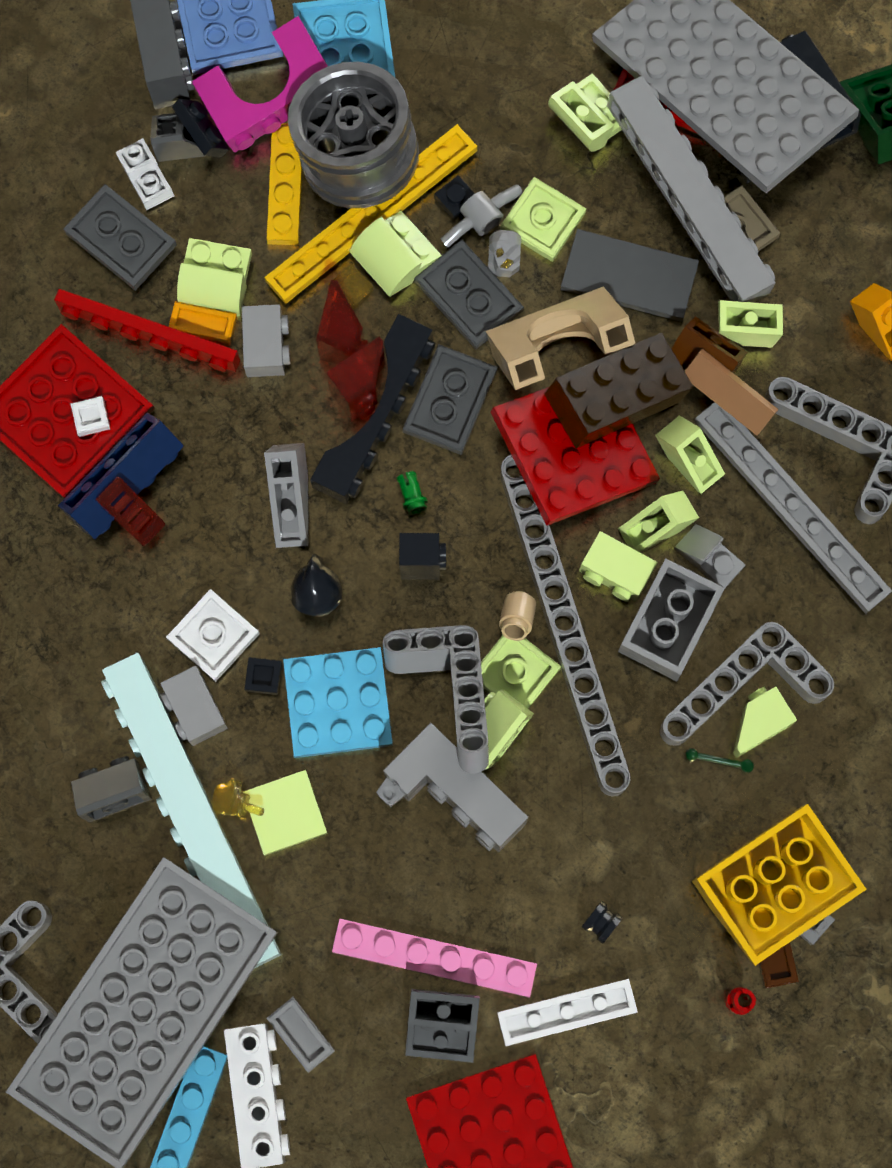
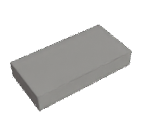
M294 997L266 1018L308 1073L335 1052L334 1048Z

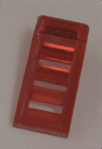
M117 477L95 499L142 546L147 545L165 526V522L120 477ZM124 492L123 497L112 507L110 504ZM131 501H133V503L120 515L121 511H122ZM141 510L142 512L129 524V522Z

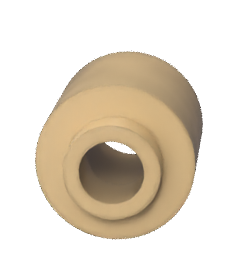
M523 591L512 592L506 595L499 626L503 636L507 639L520 641L525 639L531 632L536 610V601L531 595Z

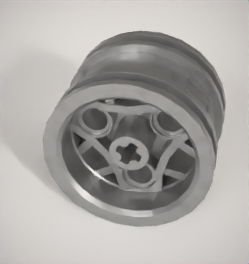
M364 62L338 63L314 73L302 83L293 96L288 112V126L291 138L299 154L306 180L312 190L322 199L336 206L367 208L395 197L407 186L414 176L419 162V145L414 125L411 121V113L405 90L399 81L387 70Z

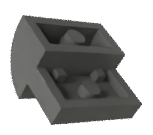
M411 989L405 1056L473 1063L480 996Z

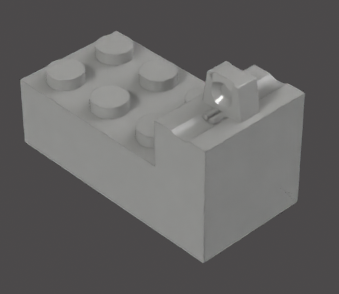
M432 723L383 770L385 780L376 791L377 795L388 806L392 807L402 798L409 802L428 783L427 791L441 805L446 801L453 808L451 815L465 828L470 824L477 831L475 838L488 851L494 848L498 853L527 824L528 816L482 772L468 773L460 768L457 747Z

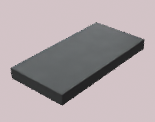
M577 229L560 290L582 295L604 286L620 306L683 322L699 260Z

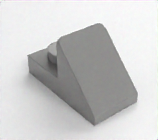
M697 524L693 526L674 548L708 579L724 588L745 567V564L721 544L724 539L722 536Z

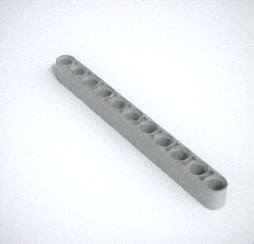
M509 455L502 461L501 482L591 764L601 791L611 797L619 796L626 790L630 782V773L550 526H546L523 477L513 478L507 474L508 468L517 466L512 455ZM521 496H527L532 499L534 504L529 508H522L517 505L516 500ZM530 526H537L542 529L543 535L534 539L530 538L525 531ZM540 556H547L552 560L553 565L548 569H542L537 566L535 560ZM550 586H556L561 589L563 596L553 600L547 597L545 590ZM559 617H567L572 621L573 627L566 631L560 630L555 625V620ZM571 647L578 648L582 652L583 658L577 662H572L566 658L565 651ZM580 678L588 679L591 681L593 689L588 693L579 692L575 687L576 680ZM590 709L598 710L602 714L603 721L595 725L590 724L585 718L586 711ZM601 740L608 741L613 747L612 754L609 756L599 755L595 750V744ZM609 772L619 773L623 778L622 786L619 788L608 786L605 781L606 774Z

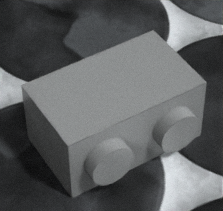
M280 304L242 306L243 358L246 376L285 375V365L290 364L289 345H284L283 334H289L288 315H282Z
M197 666L160 683L164 692L159 694L167 712L173 710L178 719L173 725L181 741L188 739L189 743L194 746L228 729Z

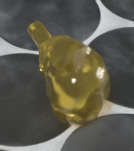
M230 778L228 783L216 785L212 795L214 811L220 814L243 817L246 811L259 816L264 814V808L250 804V795L241 792V781Z

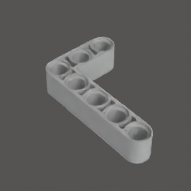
M778 377L774 379L765 394V399L779 409L775 414L876 461L855 504L854 511L856 517L862 523L874 524L878 522L892 502V484H884L878 478V473L884 472L890 475L892 479V426L791 378ZM775 390H782L788 395V399L784 401L779 400L773 392ZM803 405H814L818 413L808 414L803 409ZM832 418H842L846 422L847 427H836ZM869 431L873 433L876 441H866L862 436V432ZM867 500L874 501L879 507V512H870L865 507L864 502Z
M768 622L751 635L667 715L661 724L660 735L663 741L669 745L676 746L684 743L767 663L808 703L817 704L824 701L834 689V680L825 668L783 626L775 622ZM767 632L774 634L778 641L777 646H767L762 640V634ZM744 654L751 656L754 660V668H743L739 663V656ZM795 656L801 663L800 670L795 671L788 668L785 662L786 657ZM722 676L729 679L731 690L725 692L719 690L715 685V678ZM816 679L822 682L824 693L815 694L809 688V681ZM692 700H704L708 706L707 713H696L691 706ZM671 721L680 722L685 730L684 735L679 737L671 735L668 731V723Z
M459 625L404 629L387 633L383 638L385 667L388 671L394 674L451 670L459 766L463 771L474 774L485 770L489 764V747L477 631L473 627Z
M26 901L0 926V1007L38 1044L58 1013L11 966L48 929L52 922V913L49 907L43 903ZM39 908L42 915L41 920L37 925L30 926L27 922V914L31 909ZM13 932L17 937V945L11 951H7L3 947V939L8 933ZM8 981H13L17 987L16 995L11 1000H7L2 993L3 986ZM35 1004L39 1007L41 1015L36 1023L31 1024L26 1018V1011L31 1005Z

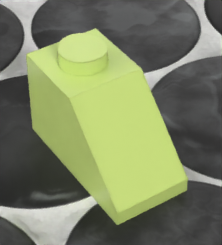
M720 300L718 302L719 334L741 346L772 348L783 336V305Z
M679 415L655 435L667 458L700 494L725 475L701 428Z
M682 490L661 496L619 527L618 530L627 546L642 553L678 534L699 517Z
M764 686L748 696L750 702L743 708L733 750L736 758L792 726L797 721L777 687L767 691Z

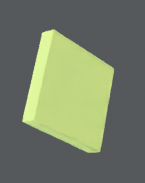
M533 177L500 225V230L517 232L521 236L522 244L553 262L585 215L587 208Z
M502 635L481 661L483 690L488 694L491 691L497 694L499 690H504L529 709L561 669V666L526 638L514 641Z
M306 770L243 792L264 856L328 834Z

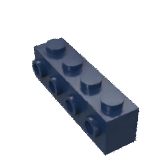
M146 413L64 498L58 507L80 529L93 539H96L110 528L111 522L122 511L132 505L134 498L144 488L154 482L156 475L166 465L176 459L178 452L184 445L159 419Z

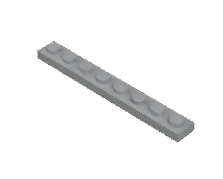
M715 402L695 418L694 422L865 614L892 592L890 587L743 424Z

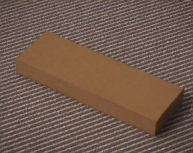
M704 349L697 354L685 370L690 382L756 436L779 410Z

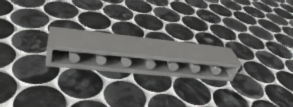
M642 75L611 91L607 103L608 109L730 301L754 303L769 295L776 283L771 267L768 264H763L755 242L745 236L741 229L740 219L735 212H730L727 208L721 189L718 186H713L706 166L701 160L697 161L693 155L690 141L677 130L672 113L668 109H664L659 102V95L654 85L648 84Z

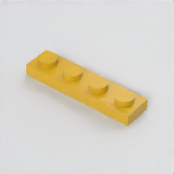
M282 123L281 127L273 132L271 137L267 244L299 245L302 166L299 154L291 138L288 123Z

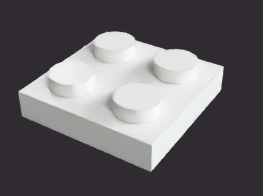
M210 589L166 638L216 682L260 633Z

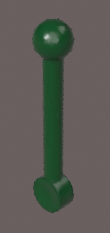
M689 748L685 753L686 758L690 761L700 759L738 767L744 773H749L754 768L753 762L749 759L741 762L698 753L694 748Z

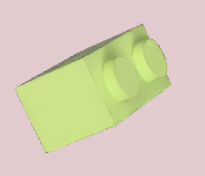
M600 531L581 564L580 572L584 574L583 578L591 584L600 586L602 583L613 589L612 594L625 602H629L630 599L637 602L658 562Z

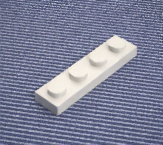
M626 979L497 1012L505 1046L637 1013L638 1011L630 981Z

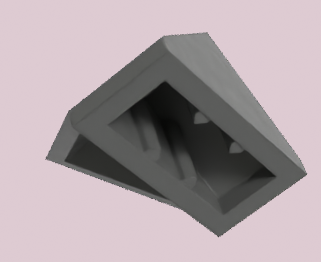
M176 113L152 116L150 139L157 162L204 157Z

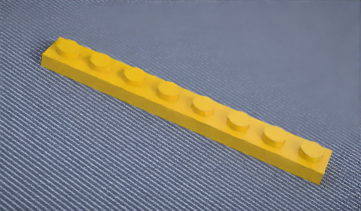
M458 124L419 154V162L414 176L407 186L395 197L375 206L351 208L265 276V282L287 304L347 256L357 237L370 224L381 216L385 220L397 212L406 209L476 153L477 145Z

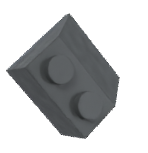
M128 756L111 761L109 763L110 767L98 772L97 768H92L78 774L79 779L72 781L71 785L75 808L79 817L90 823L152 800L140 763L135 758L129 760Z

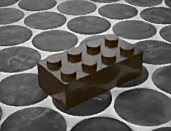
M659 333L557 377L544 394L574 447L577 449L680 403L693 388V385L663 334Z

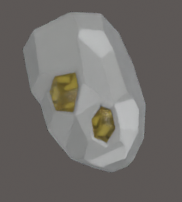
M499 230L489 236L488 268L496 277H511L520 269L521 236L514 231Z

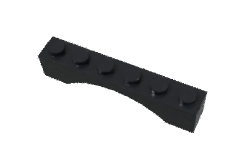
M401 314L397 315L384 340L388 373L379 405L369 421L354 436L341 445L325 451L310 479L312 488L346 505L350 497L356 498L363 484V480L360 478L365 468L370 470L376 461L378 453L375 452V449L380 441L385 442L391 432L392 425L389 423L394 413L399 415L404 408L407 397L404 396L409 386H415L421 374V370L418 368L423 358L428 360L435 348L436 343L433 342L432 329Z

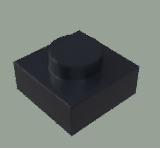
M457 175L434 193V199L455 221L462 215L460 213L461 206L475 193Z
M249 657L245 692L278 695L282 661Z

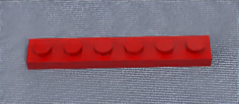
M58 289L54 301L61 311L60 313L69 319L78 320L80 317L90 321L92 326L100 330L107 331L108 328L120 331L119 334L129 340L137 341L140 338L149 341V345L158 350L167 351L168 348L179 352L178 354L184 359L194 362L200 359L209 362L208 365L221 372H226L227 369L236 372L240 363L238 351L62 289Z

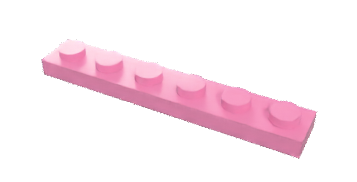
M339 919L332 952L529 998L537 967L536 963L344 919Z

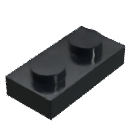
M179 98L172 106L173 110L203 155L223 157L229 151V148L223 141L224 138L219 129L207 117L208 112L200 102Z

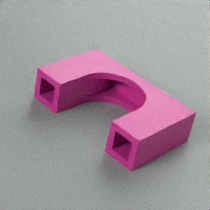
M299 16L272 32L288 61L290 71L287 85L273 100L261 104H252L241 100L219 66L214 67L192 81L225 142L234 153L238 150L249 148L256 139L264 134L277 131L281 124L288 120L289 107L293 96L302 83L314 73L328 67Z

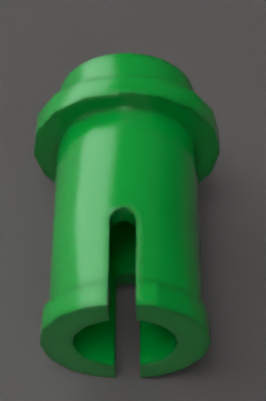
M406 472L407 478H404L403 474L396 478L405 501L403 509L407 510L409 515L419 514L427 509L426 504L428 500L427 497L422 495L416 472Z

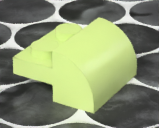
M593 74L577 84L572 81L550 96L548 106L591 152L603 148L609 138L622 130L607 107L610 92Z
M402 211L385 220L382 216L375 220L357 237L349 251L389 297L412 284L418 274L442 256Z
M189 238L184 263H181L177 284L178 302L236 313L237 316H241L252 250Z

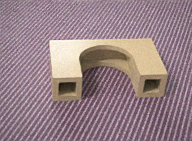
M604 286L486 331L493 358L515 390L545 379L538 352L557 340L569 337H586L592 339L605 355L636 344L629 316Z

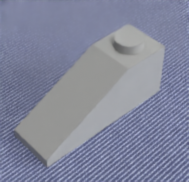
M304 443L273 445L264 452L275 546L276 548L308 546V470Z

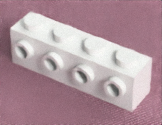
M265 1023L225 1029L224 1035L241 1168H260L284 1164L286 1162L285 1156L290 1155V1143L288 1134L282 1135L280 1123L281 1120H286L284 1100L277 1099L276 1086L281 1085L279 1064L273 1065L271 1051L277 1050L274 1029L268 1030V1024Z

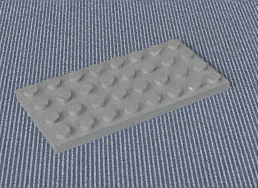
M633 0L592 34L595 44L635 79L643 75L648 84L654 85L661 102L765 193H768L858 117L859 109L730 0Z
M163 857L6 1093L115 1168H124L278 932Z

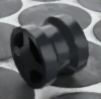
M601 901L584 922L582 928L585 931H592L596 934L597 940L603 944L623 917L618 913H611L608 910L607 904Z

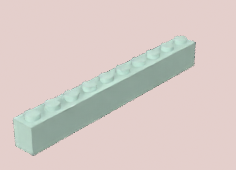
M136 653L102 669L106 678L101 681L108 698L115 697L119 708L114 710L122 728L128 726L133 738L128 740L135 756L139 757L142 755L147 767L142 769V772L149 786L156 785L161 797L157 798L156 802L164 817L170 815L175 826L170 829L176 845L178 847L183 845L189 856L184 859L190 875L193 877L197 875L202 883L268 926L187 751L173 725L172 719L162 703L157 687L143 658L139 653ZM273 939L256 967L282 955L275 939Z

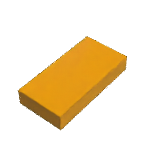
M175 301L168 327L230 347L237 314Z

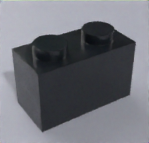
M399 533L401 580H440V570H446V543H440L439 533Z

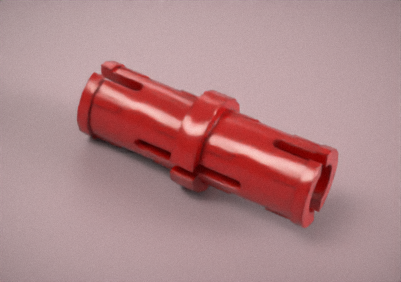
M738 987L728 993L725 1004L728 1010L734 1014L744 1015L754 1008L756 997L752 991ZM739 996L743 1000L742 1006L738 1003Z

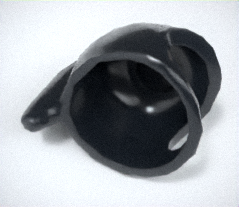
M313 554L306 566L302 567L295 575L291 585V602L301 613L320 617L330 614L338 607L342 600V586L338 576L323 564V558L317 554Z

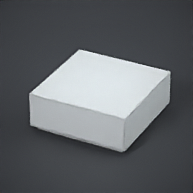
M102 396L71 403L79 437L110 430L105 402Z

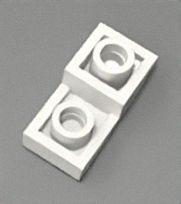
M143 138L115 152L146 210L174 197L171 187Z

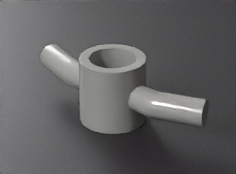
M515 184L492 199L484 191L472 195L460 208V213L465 218L440 238L442 242L449 248L471 228H474L480 236L492 231L504 217L499 208L522 195L521 187Z

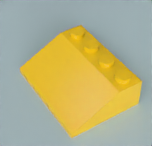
M808 804L801 806L692 880L709 908L754 966L867 890Z

